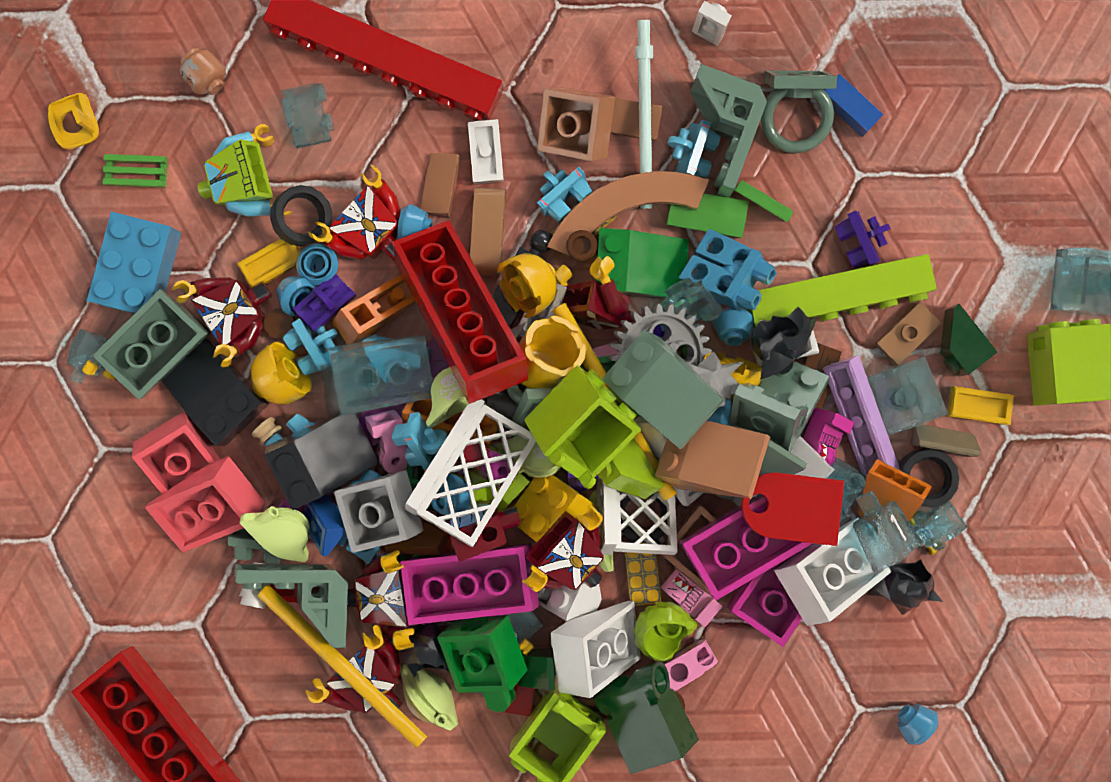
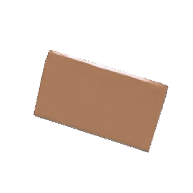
M615 98L611 126L612 134L639 138L638 101ZM651 104V140H657L662 105Z
M430 153L420 208L428 214L450 218L460 164L459 155Z

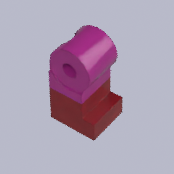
M472 444L464 448L463 454L466 464L484 460L480 444ZM485 447L488 458L501 456V454ZM460 457L455 466L461 465ZM507 460L489 463L494 480L506 478L509 475L510 470ZM485 465L467 469L487 479L489 482ZM463 470L453 472L464 477ZM503 483L495 485L496 489H500Z

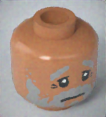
M194 48L181 58L180 76L196 94L209 93L214 95L224 87L223 79L226 75V69L210 50Z

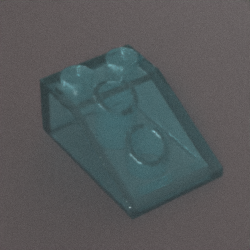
M1087 247L1056 249L1050 310L1111 317V252Z
M424 335L357 342L326 348L337 406L341 416L431 398L433 382Z

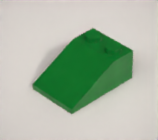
M599 228L597 258L600 257L603 260L606 256H609L613 260L614 268L608 276L610 279H614L619 292L632 297L685 300L686 289L679 276L688 262L689 239L634 230Z

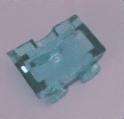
M315 82L282 90L284 99H282L287 126L291 127L293 143L296 149L332 141L330 131H334L333 120L330 112L324 113L323 102L328 101L324 84Z
M686 278L675 283L665 291L668 296L661 302L663 311L667 304H672L674 306V313L679 307L686 309L684 318L690 314L695 315V321L699 319L712 321L723 313L722 306L700 279L698 282H693L690 278ZM659 324L660 327L665 331L664 326L662 324Z

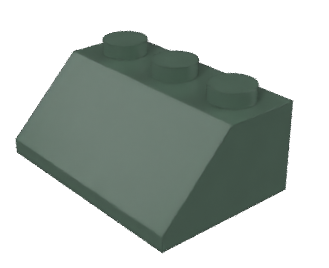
M160 289L92 356L140 400L146 397L211 332L191 312Z

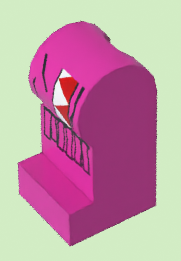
M814 408L803 439L832 466L836 458L835 450L838 448L843 433L850 434L854 422L836 412Z

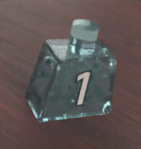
M873 490L856 498L864 515L853 523V528L873 572L901 562L922 543L897 502L890 501L881 505Z

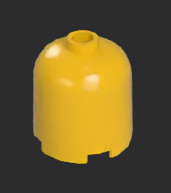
M551 316L549 319H541L539 321L536 320L531 324L518 343L527 358L528 380L521 384L528 389L555 388L576 365L580 366L585 359L586 345H582V341L577 334L578 328L567 319L557 316Z

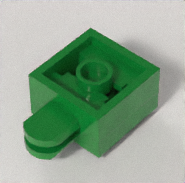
M494 615L454 620L437 638L457 692H482L489 709L495 712L505 711L517 697L514 686L528 671L509 616Z

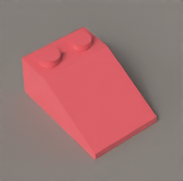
M185 411L133 442V460L161 494L206 465L220 460L206 435L194 424Z
M227 456L198 470L149 502L145 509L182 552H186L243 529L244 527L239 523L241 515L245 513H259L265 501L232 459Z

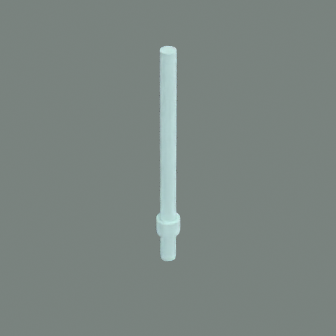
M638 20V46H635V59H638L640 173L652 172L650 59H653V45H650V20ZM652 204L641 205L640 208H652Z

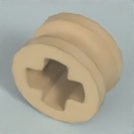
M273 417L261 423L252 433L253 438L260 439L259 444L262 447L265 446V443L273 435L280 433L283 429L281 425L276 426L274 424L275 419Z

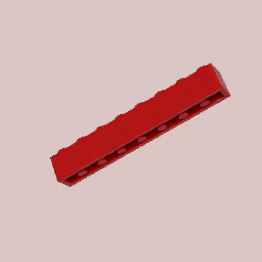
M271 0L263 18V21L270 30L269 33L276 38L285 41L287 37L298 41L297 45L307 51L314 52L315 49L325 53V57L333 62L341 64L342 61L353 64V69L364 75H370V72L381 76L380 79L393 87H397L398 84L409 88L408 91L411 94L423 99L426 96L434 98L439 106L448 110H453L454 107L465 112L464 115L474 121L490 120L503 92V82L500 79L311 0Z

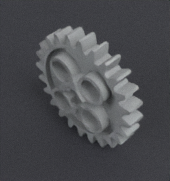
M654 303L653 312H651L648 306H641V316L631 311L630 315L633 320L631 323L621 320L625 330L624 332L614 331L615 336L620 340L619 343H610L609 346L616 349L617 354L609 356V360L617 362L643 330L653 334V329L658 324H662L665 328V334L661 339L675 352L679 346L685 344L688 352L683 360L687 364L699 365L704 360L703 355L711 353L712 350L702 345L709 340L708 336H699L704 326L701 324L692 325L696 318L695 315L690 314L684 318L686 309L679 307L674 313V306L667 304L663 311L660 303Z

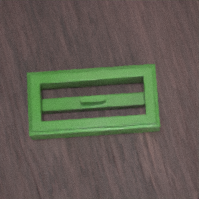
M104 154L106 166H103V172L105 173L103 185L142 188L167 187V157ZM114 163L158 164L160 168L114 166ZM113 174L160 175L159 180L113 178Z
M740 181L734 190L785 222H788L793 214L791 209L745 181Z

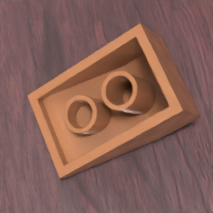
M706 421L682 449L678 448L669 439H666L655 477L680 490L752 499L770 436Z

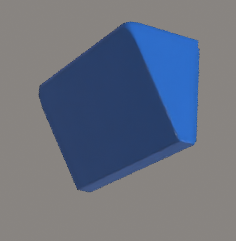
M840 74L837 75L836 89H824L832 101L834 112L861 137L884 115Z
M324 495L305 504L303 515L309 521V535L320 554L328 556L346 531L337 507L330 496Z

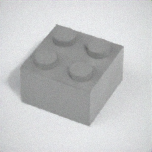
M406 470L351 484L334 491L352 553L408 540L424 531L420 516H415L405 510V504L412 494Z

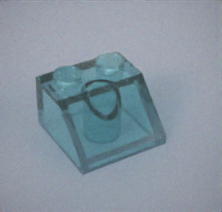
M925 356L912 359L867 377L888 435L922 425L948 414Z

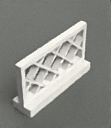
M482 399L471 404L468 403L405 504V510L415 516L419 515L470 547L474 546L536 443L530 431L484 405L485 401ZM485 415L497 422L500 433L482 437L479 424ZM503 426L508 428L510 431L504 432ZM476 431L478 438L471 439ZM518 434L529 441L524 450L510 453L506 437ZM501 438L505 455L488 458L484 442ZM479 443L484 460L466 464L463 454L464 448L468 445ZM460 457L461 465L454 466ZM519 457L513 466L511 458ZM507 460L510 470L509 475L506 478L494 480L489 463ZM485 465L489 482L471 486L467 469ZM463 470L467 487L449 491L446 481L448 474ZM503 483V485L497 493L495 485ZM443 484L445 492L437 494ZM491 487L494 499L491 505L477 508L473 490ZM468 492L473 509L454 513L450 496ZM446 497L450 511L449 515L436 517L426 511L432 500ZM486 511L485 515L480 521L479 512ZM474 514L477 528L471 537L458 529L456 518ZM452 519L453 526L445 521Z
M599 477L597 479V506L600 507L598 512L603 516V520L599 525L601 537L599 549L602 554L611 555L615 551L675 555L678 552L675 495L663 501L658 491H656L644 503L637 496L625 492L620 495L619 490L607 487ZM626 496L639 507L631 516L620 507V501ZM656 498L660 499L667 506V513L661 519L648 507ZM642 511L655 523L647 532L633 520ZM627 525L641 537L635 543L621 542V531ZM660 527L668 535V545H658L649 535L656 528Z

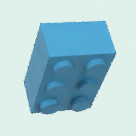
M111 211L87 301L135 314L158 290L161 289L166 293L182 233L171 226Z

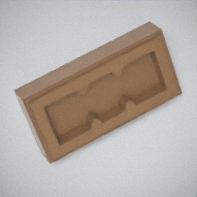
M920 301L881 337L875 345L895 366H898L942 323Z

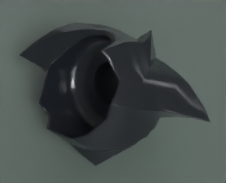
M797 307L787 317L772 316L770 321L760 320L756 328L752 329L751 334L752 349L760 360L763 361L760 380L776 373L781 375L788 373L793 367L794 360L812 349L809 338L817 318L809 321L804 311Z
M921 559L912 563L886 562L891 573L873 586L867 593L870 596H880L889 599L902 615L917 608L922 601L943 602L934 591V578L927 571Z
M433 622L426 623L424 626L418 624L414 634L409 636V640L411 643H414V647L401 650L404 663L409 668L413 677H415L417 671L424 668L443 669L450 672L437 638L442 632Z

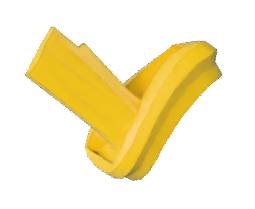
M76 93L54 101L48 106L49 125L56 142L62 148L71 150L97 139L99 127L86 94ZM71 111L77 124L83 127L77 133H69L63 127V119Z

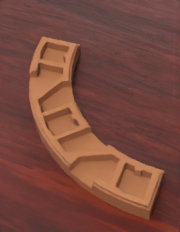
M666 171L645 172L615 180L597 189L578 203L558 226L547 247L570 257L566 244L572 233L578 230H586L594 234L604 222L613 216L615 217L641 205L654 203L670 204L697 211L709 180L695 175Z

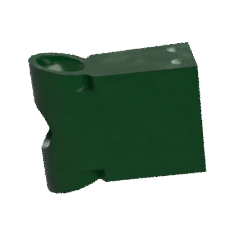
M661 661L637 669L632 676H618L593 696V700L599 710L608 716L607 723L630 774L682 759L699 740L674 689L670 688L669 673Z

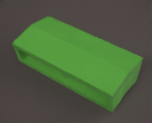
M704 193L697 211L683 206L669 205L666 225L704 232L712 229L722 235L742 238L749 201Z

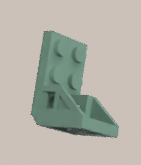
M700 64L690 94L705 120L711 123L710 129L720 136L731 140L723 158L729 161L727 164L723 163L713 187L718 188L717 196L729 198L738 182L767 100L759 85Z
M794 361L793 367L788 373L782 375L776 373L761 380L759 387L751 383L740 384L734 393L729 426L767 434L770 436L771 441L791 453L826 388L830 376Z
M235 564L236 583H241L243 589H261L262 583H273L276 589H294L295 583H297V603L333 648H346L348 583L329 564ZM313 587H320L318 592L311 593Z

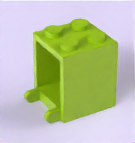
M1100 319L1081 320L1076 323L1060 321L1049 323V325L1037 326L1038 331L1027 334L1033 406L1111 400V324H1101Z
M576 365L524 421L542 452L550 459L551 463L556 467L564 468L578 478L584 487L591 489L596 483L595 477L642 429L634 420L637 416L634 410L623 402L610 387L607 389L603 386L605 382L592 369L586 372Z
M555 683V690H548L530 717L527 718L511 740L509 757L512 760L510 762L523 773L529 771L536 776V782H570L606 733L604 718L573 695L558 692V684ZM534 737L558 755L552 764L528 747V744Z

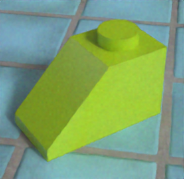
M634 438L598 474L607 487L646 499L665 486L661 479L655 477V469Z

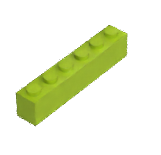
M929 254L758 290L762 297L755 310L746 309L753 315V328H756L760 320L770 321L772 316L787 317L797 307L804 311L808 319L820 317V322L839 318V312L849 311L850 316L869 312L868 306L879 304L880 309L897 306V300L909 298L910 303L928 299L927 294L937 290Z

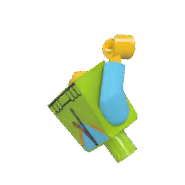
M258 125L252 134L248 131L226 137L221 141L213 153V157L205 162L204 167L207 179L198 183V191L201 197L204 199L213 198L215 204L225 205L230 212L243 216L270 215L273 203H270L269 200L273 199V194L260 146L269 147L274 142L273 136H268L267 138L260 137L261 134L270 131L267 125ZM286 211V212H284L283 217H288V216H290V215L292 214V212H291V211Z

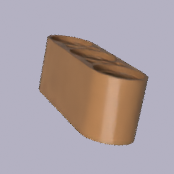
M475 188L470 258L480 276L500 277L501 272L497 274V268L502 262L506 189Z

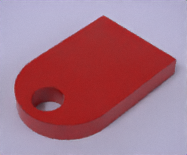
M777 472L761 474L758 476L753 495L762 494L767 501L766 508L762 512L755 513L750 508V499L741 498L743 518L753 531L768 538L837 546L844 480Z

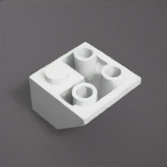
M583 582L576 590H571L565 586L560 590L542 588L538 591L539 605L565 621L596 612L602 600L599 584L590 588Z

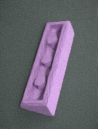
M858 355L823 367L824 373L830 376L828 384L839 414L854 422L850 434L847 433L863 480L866 481V476L877 459L899 470L896 456L860 357Z

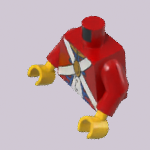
M370 165L375 171V176L371 179H366L365 175L361 172L360 176L367 184L363 191L330 227L321 222H315L322 227V234L316 237L310 232L309 236L318 242H324L325 246L342 257L362 260L369 256L375 259L384 251L395 261L392 242L397 240L395 236L398 232L401 210L397 196L385 180L381 179L380 171L374 165Z

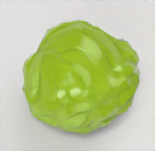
M660 602L654 606L646 607L645 611L640 612L634 628L635 644L645 656L654 661H670L674 654L678 653L681 649V640L696 630L698 621L693 619L681 606L673 602Z

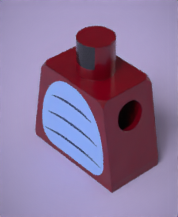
M493 500L476 503L477 508L491 505ZM471 504L467 510L473 509ZM496 507L473 547L450 535L458 562L505 545L507 540L504 530L522 525L517 507L499 512ZM486 511L479 512L480 521L482 520ZM474 514L456 518L458 529L471 537L477 528ZM452 519L447 520L448 524L453 526Z

